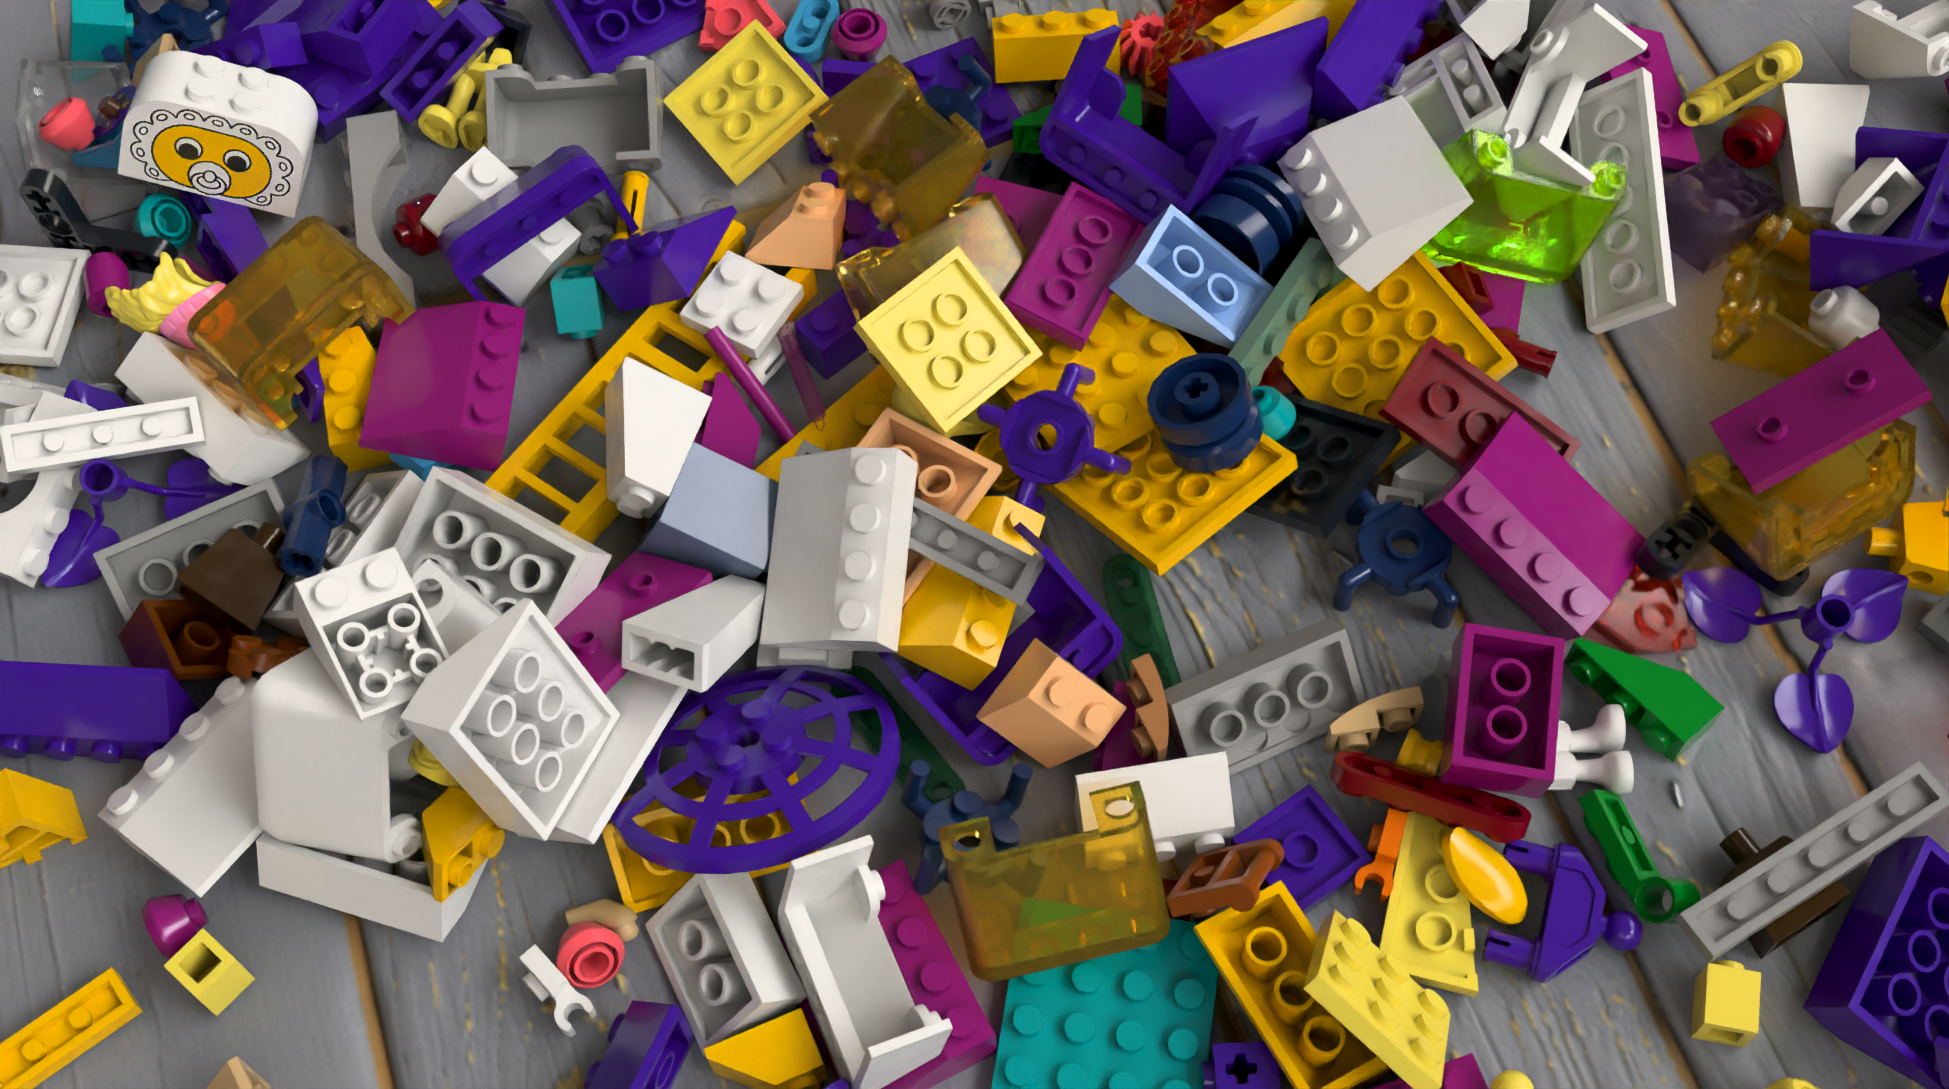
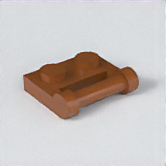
M1264 838L1197 854L1165 899L1172 917L1193 914L1196 918L1205 917L1215 913L1224 906H1230L1239 912L1251 910L1259 899V888L1268 873L1275 871L1283 861L1285 855L1283 847L1274 839ZM1247 868L1242 877H1239L1243 870Z

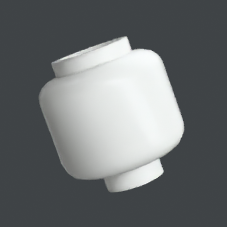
M1849 285L1838 286L1832 290L1825 289L1817 294L1810 304L1811 312L1808 318L1810 331L1836 352L1879 329L1880 314L1878 308L1857 289Z

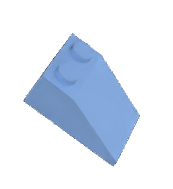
M1172 204L1143 229L1108 288L1142 315L1230 350L1237 343L1274 288Z

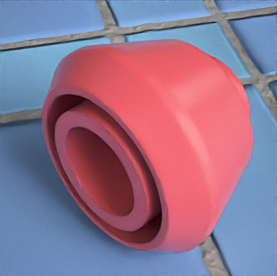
M68 97L54 106L41 119L38 124L39 137L64 151L74 148L78 152L87 147L96 137L93 133L96 123L84 99Z
M590 921L577 923L567 929L559 941L556 968L574 988L589 989L601 986L612 979L622 966L625 957L624 944L614 931L600 924Z

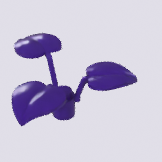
M71 380L64 394V397L92 406L97 411L129 407V404L123 398L113 392L93 387L78 380ZM188 458L174 463L167 473L169 488L129 478L122 468L113 464L110 460H91L81 469L79 479L82 488L92 495L89 503L94 508L95 517L93 519L90 514L83 510L71 509L68 524L59 534L49 554L48 566L42 573V583L46 586L57 588L76 587L103 576L93 553L119 543L121 540L115 530L101 525L105 518L102 503L103 501L113 502L121 499L127 493L128 488L159 496H168L164 505V512L169 521L238 492L243 488L241 484L233 483L231 486H228L213 478L208 473L210 466L203 459Z
M1715 566L1698 571H1686L1680 579V594L1685 612L1693 625L1703 635L1720 643L1735 644L1741 642L1748 634L1750 623L1761 626L1792 619L1801 620L1803 634L1809 640L1818 643L1819 647L1808 666V676L1801 673H1793L1779 682L1773 694V709L1778 722L1789 734L1815 752L1828 754L1838 747L1847 735L1854 714V701L1851 690L1842 677L1836 674L1818 676V668L1827 651L1832 649V641L1842 633L1856 642L1869 644L1880 642L1891 635L1900 620L1903 598L1909 578L1898 573L1880 569L1856 568L1843 570L1826 580L1820 590V600L1809 609L1799 606L1795 610L1766 616L1754 615L1760 609L1762 603L1761 593L1755 581L1748 574L1735 568Z

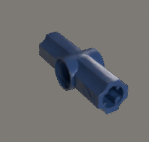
M319 454L309 459L297 501L286 505L282 511V520L287 533L280 552L281 560L279 566L290 576L298 575L310 578L320 573L332 529L343 525L346 521L347 513L341 498L347 481L346 473L348 466L339 457Z

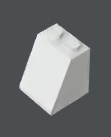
M627 356L605 389L607 499L616 503V508L630 517L642 518L644 516L650 519L670 496L712 397Z

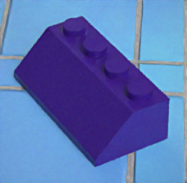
M1357 0L1315 68L1313 113L1331 122H1336L1384 102L1382 95L1388 86L1394 88L1399 82L1405 64H1403L1404 59L1408 53L1414 55L1418 51L1425 35L1423 28L1428 20L1434 22L1438 18L1445 0Z
M0 660V754L7 757L25 758L27 753L44 754L49 758L60 761H70L74 756L92 757L104 763H119L121 759H139L145 763L152 753L162 749L179 732L180 726L186 718L200 710L168 669Z
M632 1000L626 1014L620 1013L614 1020L608 1035V1042L611 1044L603 1060H596L591 1066L585 1079L584 1089H671L695 1040L682 1009L673 1004Z

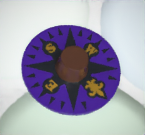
M127 85L117 91L112 97L106 96L98 105L100 113L96 118V126L93 130L95 136L103 137L107 135L125 118L136 92L135 86Z

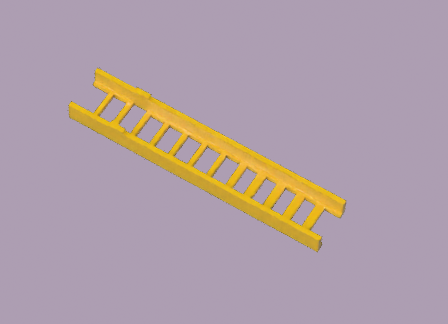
M733 219L691 295L688 298L651 305L484 484L512 500L525 487L568 514L559 524L560 527L593 544L621 512L616 508V503L607 499L606 469L574 450L566 443L584 423L606 436L605 418L595 411L605 402V389L626 356L702 392L704 380L713 382L716 372L726 373L730 379L732 374L704 338V334L683 325L679 313L728 250L737 255H740L745 250L743 236L747 233L746 227ZM792 267L784 276L803 285L804 297L787 318V322L792 321L818 292L814 268ZM667 333H670L710 357V359L696 373L661 352L655 346ZM737 351L745 363L748 364L751 357ZM555 455L597 481L595 486L579 503H576L536 477Z

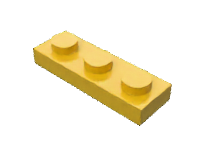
M113 967L0 1044V1089H33L143 1012L123 978Z

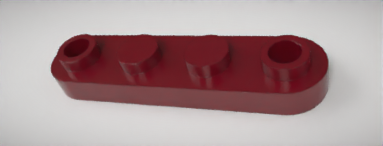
M1355 751L1336 753L1329 772V777L1336 784L1337 789L1352 797L1367 796L1383 801L1395 810L1402 812L1415 811L1434 817L1437 822L1447 827L1457 828L1463 826L1479 831L1498 843L1507 844L1513 840L1523 839L1532 817L1526 807L1511 799L1476 788L1441 783L1437 776Z

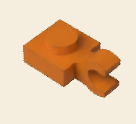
M1389 808L1383 824L1373 823L1366 851L1375 853L1374 861L1358 870L1353 882V894L1359 896L1364 882L1374 880L1382 888L1379 902L1386 903L1394 886L1393 870L1409 813Z

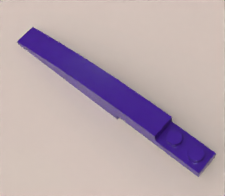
M176 189L199 224L196 243L197 250L216 279L225 283L236 297L238 313L244 318L258 339L268 359L309 422H318L325 394L321 373L289 288L249 209L245 205Z

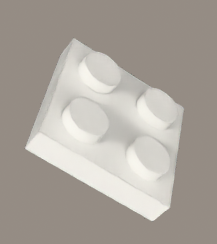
M728 250L679 313L681 323L702 334H706L718 325L737 351L757 360L804 297L803 285Z

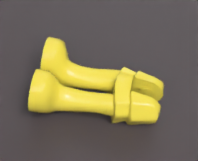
M495 48L488 61L489 63H485L486 53L484 50L454 83L445 107L431 104L423 109L418 120L421 131L431 140L451 149L457 147L460 139L464 147L472 152H477L483 146L488 149L485 70H497V67L502 64H512V55L509 50ZM473 93L479 94L474 110L467 112Z

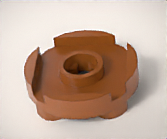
M237 635L232 637L226 668L233 675L251 680L252 671L264 675L270 669L310 647H306L307 639L298 636H278L277 643L262 642L261 638L254 636Z

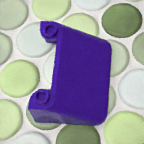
M1865 126L1858 128L1855 134V172L1868 158H1897L1925 189L1881 236L1814 229L1810 236V291L1821 292L1825 289L1832 290L1844 285L1859 289L1949 253L1948 133Z

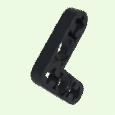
M39 168L30 169L19 189L22 199L54 248L90 250L92 255L99 252H111L121 258L127 265L128 270L154 274L156 267L160 264L159 255L161 252L168 253L172 262L178 256L176 247L161 237H145L137 232L91 225L65 182L47 170Z
M1701 490L1695 493L1648 537L1636 555L1637 563L1646 575L1656 580L1668 581L1674 578L1708 544H1711L1766 589L1782 597H1791L1796 594L1810 575L1807 563L1796 552L1724 496L1711 490ZM1675 528L1688 532L1695 541L1685 539ZM1736 536L1749 541L1755 549L1744 546ZM1665 548L1672 553L1666 558L1659 556Z

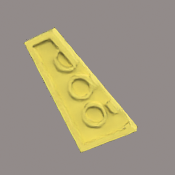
M1415 811L1406 812L1409 814L1393 873L1394 886L1387 902L1378 948L1385 955L1390 953L1399 958L1407 967L1410 977L1416 983L1476 998L1479 988L1478 976L1475 974L1474 928H1472L1470 901L1455 885L1446 867L1442 853L1443 835L1455 828L1444 826L1437 822L1434 817Z

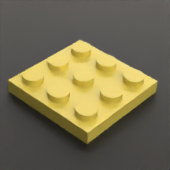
M757 19L753 20L663 99L667 107L736 186L743 182L832 104L828 96Z
M959 246L853 327L934 431L941 435L949 431L1043 355L1038 346Z
M1335 909L1321 922L1303 989L1413 1089H1440L1442 1087L1451 1016L1446 1003L1435 991L1431 989L1424 990L1410 977L1407 967L1399 958L1390 953L1385 955L1371 942L1369 933L1358 921L1352 918L1346 919Z

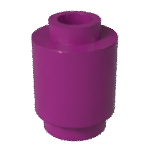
M99 252L87 259L82 271L87 305L94 314L113 318L115 316L112 315L111 308L107 304L104 291L110 286L131 291L128 267L118 255L111 252Z

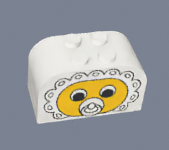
M187 51L161 53L151 59L146 65L125 117L117 174L295 218L309 170L318 123L316 104L310 94L296 82L282 76L267 73L259 68H248L222 61L214 56H203Z

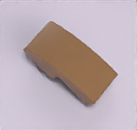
M1147 653L1131 660L1130 680L1126 681V688L1134 706L1137 708L1135 711L1134 729L1130 731L1132 742L1140 757L1148 756L1151 763L1166 761L1169 716L1160 676L1150 654Z

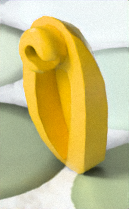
M1457 827L1444 834L1442 838V853L1445 864L1455 885L1465 897L1478 909L1501 924H1516L1524 920L1527 914V896L1523 883L1511 864L1491 846L1463 828Z

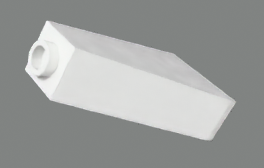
M1782 83L1773 103L1772 109L1779 113L1786 123L1784 145L1777 153L1787 223L1809 234L1814 229L1834 231V227L1830 222L1838 190L1853 175L1855 166V134L1858 128L1863 126L1870 93L1869 85Z
M730 574L622 621L621 668L700 693L708 690L761 636L767 584Z

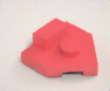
M706 0L704 7L706 15L703 30H700L698 47L702 52L717 53L755 19L762 24L775 40L785 33L787 27L766 0Z

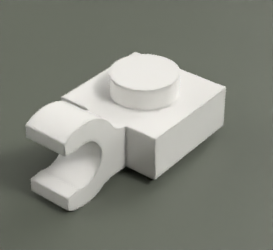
M536 944L519 957L529 972L522 980L541 1002L550 996L556 1003L554 1018L565 1035L572 1037L576 1034L568 1022V1016L573 1010L582 1009L592 1019L597 1015L591 1001L586 996L579 994L570 985L568 980Z

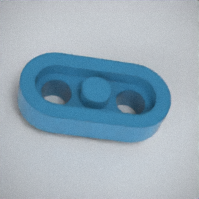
M801 0L784 34L785 51L797 55L808 63L819 60L824 55L832 39V25L840 16L838 1Z

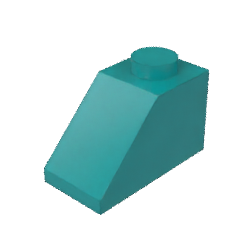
M124 0L70 1V79L80 80L105 66L107 63L101 52L106 46L114 45L118 48L121 56L124 55L125 38H133V13H125Z
M597 263L559 267L551 279L550 286L558 334L570 333L571 339H583L596 336V330L603 329L606 322L605 290L592 273Z

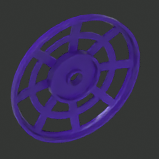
M776 665L748 668L724 674L708 690L702 693L691 689L687 690L644 761V775L647 785L622 804L620 801L610 818L616 834L628 848L650 862L673 870L695 874H732L757 871L790 862L815 852L842 837L864 820L883 799L894 781L900 763L901 740L894 713L884 697L869 684L852 675L830 668L810 665ZM799 680L827 683L849 690L857 696L836 699L825 690L799 682ZM766 690L760 699L731 705L725 699L726 697L744 692ZM788 691L809 696L820 703L794 710L779 702ZM703 707H706L712 714L695 729L674 730L686 718ZM876 708L882 725V744L878 757L849 748L851 745L852 729L847 712ZM828 716L833 717L835 723L833 743L807 737L804 724ZM754 745V746H752V747H750V748L743 749V747H745V746ZM686 746L687 759L660 775L659 758L662 748ZM806 756L823 759L806 777L792 786L789 784L787 778L800 767ZM841 764L869 773L864 782L845 801L826 815L812 821L800 800L824 785ZM693 776L695 781L707 789L708 792L703 802H697L679 795L671 790V788ZM768 789L771 794L765 798L749 802L725 804L728 795L750 794ZM657 799L661 805L672 812L697 820L689 844L686 845L655 836L637 825L632 818ZM781 810L793 830L779 837L751 844L710 847L718 821L728 822L751 819Z

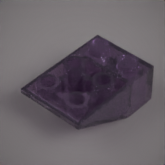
M1718 154L1663 179L1670 250L1702 274L1722 264L1763 227L1769 215L1775 216L1786 204L1776 196L1775 190L1770 185L1762 181H1754L1741 171V166L1736 161L1726 156H1719Z

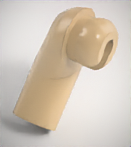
M602 899L565 911L569 928L580 922H595L614 931L621 938L622 942L636 938L639 933V928L635 923L638 917L634 910L610 899Z

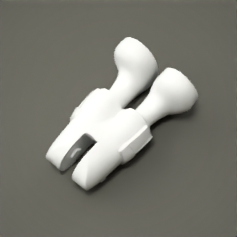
M1610 704L1602 707L1597 714L1595 723L1584 729L1571 731L1569 725L1565 724V721L1559 720L1554 782L1547 790L1568 791L1573 789L1576 781H1583L1602 785L1605 789L1615 794L1632 792L1634 768L1630 752L1622 751L1626 736V724L1621 705ZM1572 753H1596L1604 756L1597 759L1575 760V756Z

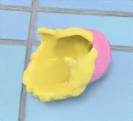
M166 252L160 253V264L156 267L152 280L147 281L140 288L130 291L110 286L104 291L112 315L118 318L121 323L127 324L141 334L144 331L155 335H160L161 333L169 340L191 350H205L220 343L235 324L238 311L237 299L225 283L220 281L212 283L203 280L192 272L185 260L175 258L172 262L171 257Z

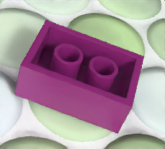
M1464 623L1452 646L1439 782L1536 799L1541 798L1554 782L1565 639Z

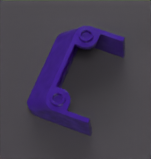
M1112 25L1084 36L1041 130L1039 146L1042 154L1051 163L1147 225L1170 204L1189 218L1208 196L1212 195L1216 185L1233 168L1259 114L1250 111L1226 123L1217 139L1207 138L1198 142L1192 148L1188 158L1119 115L1126 99L1125 85L1122 79L1107 69L1105 65L1122 28Z
M569 145L560 147L550 157L458 220L446 225L438 237L437 245L453 273L475 301H488L474 278L599 192L603 194L632 234L639 230L596 160L581 146Z
M1021 522L1013 529L1045 564L1026 598L1027 603L1035 612L1005 639L996 668L973 691L926 668L913 677L890 652L877 653L906 689L976 762L985 766L1002 763L1018 747L980 721L976 715L1035 638L1092 680L1119 655L1123 645V635L1119 627L1051 549Z

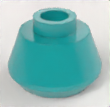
M155 193L145 198L140 204L133 218V228L135 232L141 233L145 237H161L173 244L176 249H179L190 238L192 222L187 208L179 199L167 193Z
M1270 386L1252 387V394L1256 398L1262 412L1263 433L1277 442L1285 437L1296 420V409L1293 403L1275 388Z

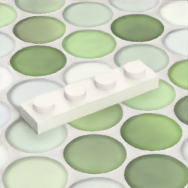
M196 396L0 426L3 452L9 476L84 465L94 459L109 461L206 445Z

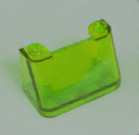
M1472 128L1442 154L1474 202L1420 249L1427 257L1436 261L1450 264L1462 261L1482 271L1547 285H1557L1574 273L1627 193L1626 165L1610 161L1594 163L1588 170L1596 177L1594 182L1586 187L1513 170L1512 152L1506 141L1496 134Z

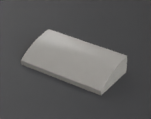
M270 477L93 553L126 624L141 600L184 599L172 591L177 576L230 529H237L251 539L264 522H269L282 530L286 535L287 530L282 520V511L286 503L274 477ZM282 546L280 547V549H279V550L277 551V553L275 554V556H277V557L280 558V559H281L280 552H281Z
M1330 618L1319 621L1164 690L1168 708L1169 729L1181 758L1226 751L1229 776L1327 733L1329 726L1352 708L1367 701L1346 628Z

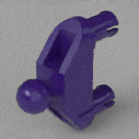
M1521 839L1513 840L1511 843L1504 845L1502 854L1511 866L1516 870L1545 877L1548 889L1539 936H1536L1533 941L1489 928L1484 943L1486 949L1482 953L1483 961H1492L1527 971V977H1531L1532 981L1546 983L1586 957L1598 941L1599 935L1603 936L1606 943L1617 951H1628L1636 948L1641 943L1643 926L1636 915L1629 911H1616L1608 916L1602 915L1606 892L1589 863L1576 847L1560 842L1559 844L1554 843L1551 848Z

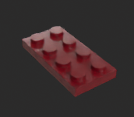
M1432 335L1424 339L1377 412L1457 471L1513 411H1516L1568 463H1570L1582 444Z

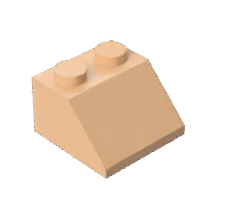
M815 182L809 186H802L760 223L745 254V258L756 264L832 270L845 239L846 189L835 188L833 184L826 182Z
M1035 638L976 717L1050 769L1097 748L1127 707Z

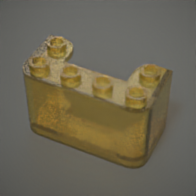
M313 215L305 217L294 225L199 309L188 323L187 336L213 366L282 432L299 417L291 407V398L294 392L299 395L304 390L301 384L294 378L301 369L359 317L372 328L379 322L377 318L382 316L389 317L400 325L416 310L385 270L321 216Z

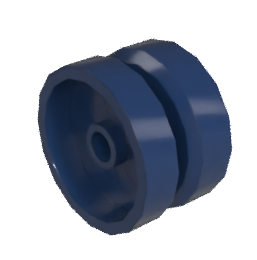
M1199 353L1178 360L1165 368L1154 380L1147 396L1148 412L1156 429L1160 432L1161 441L1167 454L1177 466L1190 472L1212 473L1230 468L1252 452L1258 445L1264 430L1262 412L1256 398L1252 394L1251 385L1245 370L1234 358L1221 353Z

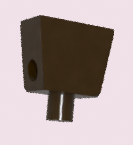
M264 522L251 539L237 529H230L177 576L172 591L237 635L253 636L286 573L279 566L281 559L275 556L283 545L285 533L269 522Z
M1744 827L1737 829L1719 844L1721 849L1736 865L1721 881L1719 888L1794 840L1784 835L1761 849ZM1837 880L1750 936L1748 940L1762 959L1836 910L1851 892L1842 882Z

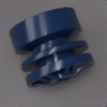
M1241 163L1236 164L1228 171L1223 180L1213 189L1212 195L1208 196L1199 205L1189 219L1259 276H1262L1278 257V252L1287 246L1291 238L1302 228L1305 213L1302 202L1293 188L1279 175L1263 166Z

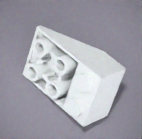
M395 546L301 580L294 585L293 610L315 655L361 723L409 704L427 674L450 657Z

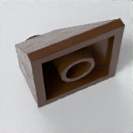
M186 599L141 600L118 636L132 667L168 669L176 680L230 678L234 676L226 667L232 637L237 636V634ZM252 671V677L259 675L258 672Z

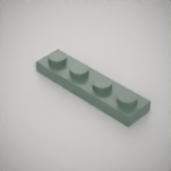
M1309 237L1227 355L1234 358L1245 370L1251 388L1260 384L1263 373L1274 356H1278L1282 352L1286 339L1296 324L1306 317L1310 304L1320 289L1326 287L1331 280L1334 268L1328 250L1321 240Z

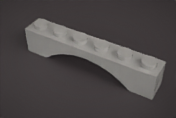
M397 110L346 118L347 136L341 137L345 159L347 162L350 161V168L344 169V179L348 193L353 196V202H347V213L352 228H355L356 232L355 236L349 237L353 259L355 262H358L359 270L352 271V278L358 297L361 296L362 304L355 306V314L358 326L362 328L363 332H368L374 347H379L386 314L424 308L413 278L392 261L385 253L383 245V220L388 201L399 181L410 169L407 136Z

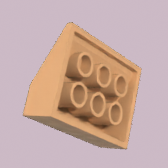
M888 407L885 408L857 445V447L900 449L918 463L914 496L963 521L968 519L1002 472L1001 465ZM908 549L903 606L935 564L932 560Z

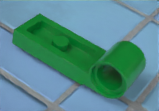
M1593 789L1578 798L1585 813L1583 816L1585 826L1591 835L1598 839L1607 857L1605 863L1609 874L1621 885L1622 889H1626L1639 916L1650 923L1677 924L1675 919L1678 915L1700 901V895L1695 885L1683 878L1661 877L1619 794L1607 790ZM1667 889L1672 898V904L1668 912L1665 910L1662 901L1663 894Z

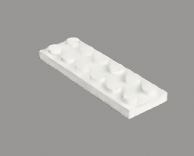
M1641 67L1583 92L1569 124L1571 157L1596 176L1592 184L1575 191L1587 329L1596 335L1676 307L1652 74Z

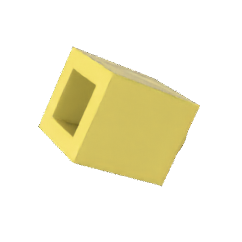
M204 928L164 965L184 987L216 1016L255 980Z
M1718 960L1713 963H1707L1696 976L1694 982L1691 1038L1744 1048L1758 1034L1761 972L1745 970L1744 965L1730 960Z

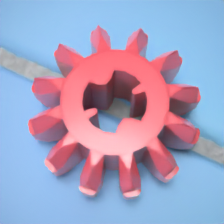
M1153 10L1150 16H1144L1137 11L1134 20H1124L1120 33V67L1128 68L1131 77L1141 73L1144 74L1146 81L1152 75H1157L1164 80L1168 73V67L1180 64L1183 55H1185L1186 42L1184 41L1181 24L1173 23L1170 14L1158 17L1155 10Z

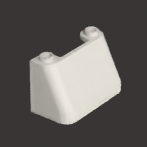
M1865 0L1852 7L1849 66L1855 74L1865 79L1877 80L1932 77L1949 71V0H1938L1896 21L1897 15L1885 9L1882 10V5L1873 0Z
M312 647L262 675L254 686L250 700L258 817L261 829L282 842L388 863H396L412 856L416 850L422 847L421 822L409 813H402L390 819L388 751L413 735V732L400 719L408 704L361 723L315 655Z

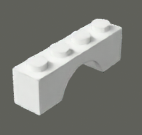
M44 390L29 422L97 412V410L92 406ZM84 465L40 471L36 484L30 494L13 509L0 513V576L34 588L38 577L46 570L49 554L59 534L66 528L69 521V513L79 492L83 490L79 476Z

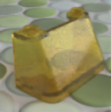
M1898 418L1757 495L1753 493L1736 465L1730 468L1729 461L1724 455L1717 451H1710L1686 464L1688 489L1761 571L1777 581H1784L1894 514L1900 509L1901 505L1908 501L1913 491L1915 479L1916 426Z

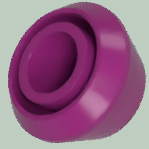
M854 8L844 12L834 21L831 35L833 42L847 59L865 62L873 59L879 53L887 37V25L885 20L876 12L866 8Z
M181 893L152 897L147 900L142 909V918L148 933L160 953L166 959H171L203 926L209 924L207 915L198 899L193 897L187 900Z

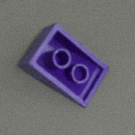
M733 205L664 221L625 238L616 239L604 247L601 252L602 257L592 273L621 312L688 298L737 211Z

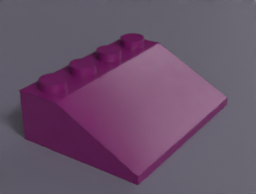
M479 300L386 314L358 447L496 472L501 465L508 433L526 309Z
M1516 411L1508 415L1422 509L1551 637L1563 638L1565 641L1583 636L1612 603L1637 563L1636 555L1646 542V539Z
M900 859L877 871L882 879L886 895L885 899L880 901V911L877 917L915 1006L923 1004L929 1012L936 1011L941 1020L949 1018L953 1029L940 1055L881 1089H929L996 1054V1034L925 901L914 890V881L903 860ZM781 935V936H779V938H780V940H781V942H782V944H783V946H784V948H785V951H786V953H787V955H788V957H789V959H790V961H791V963H792V965H793V967H794V964H793V962H792V959H791V957H790V954H789L788 949H787V947H786V944H785V942H784L783 936ZM806 997L799 1004V1007L802 1009L806 1021L837 1081L839 1076Z

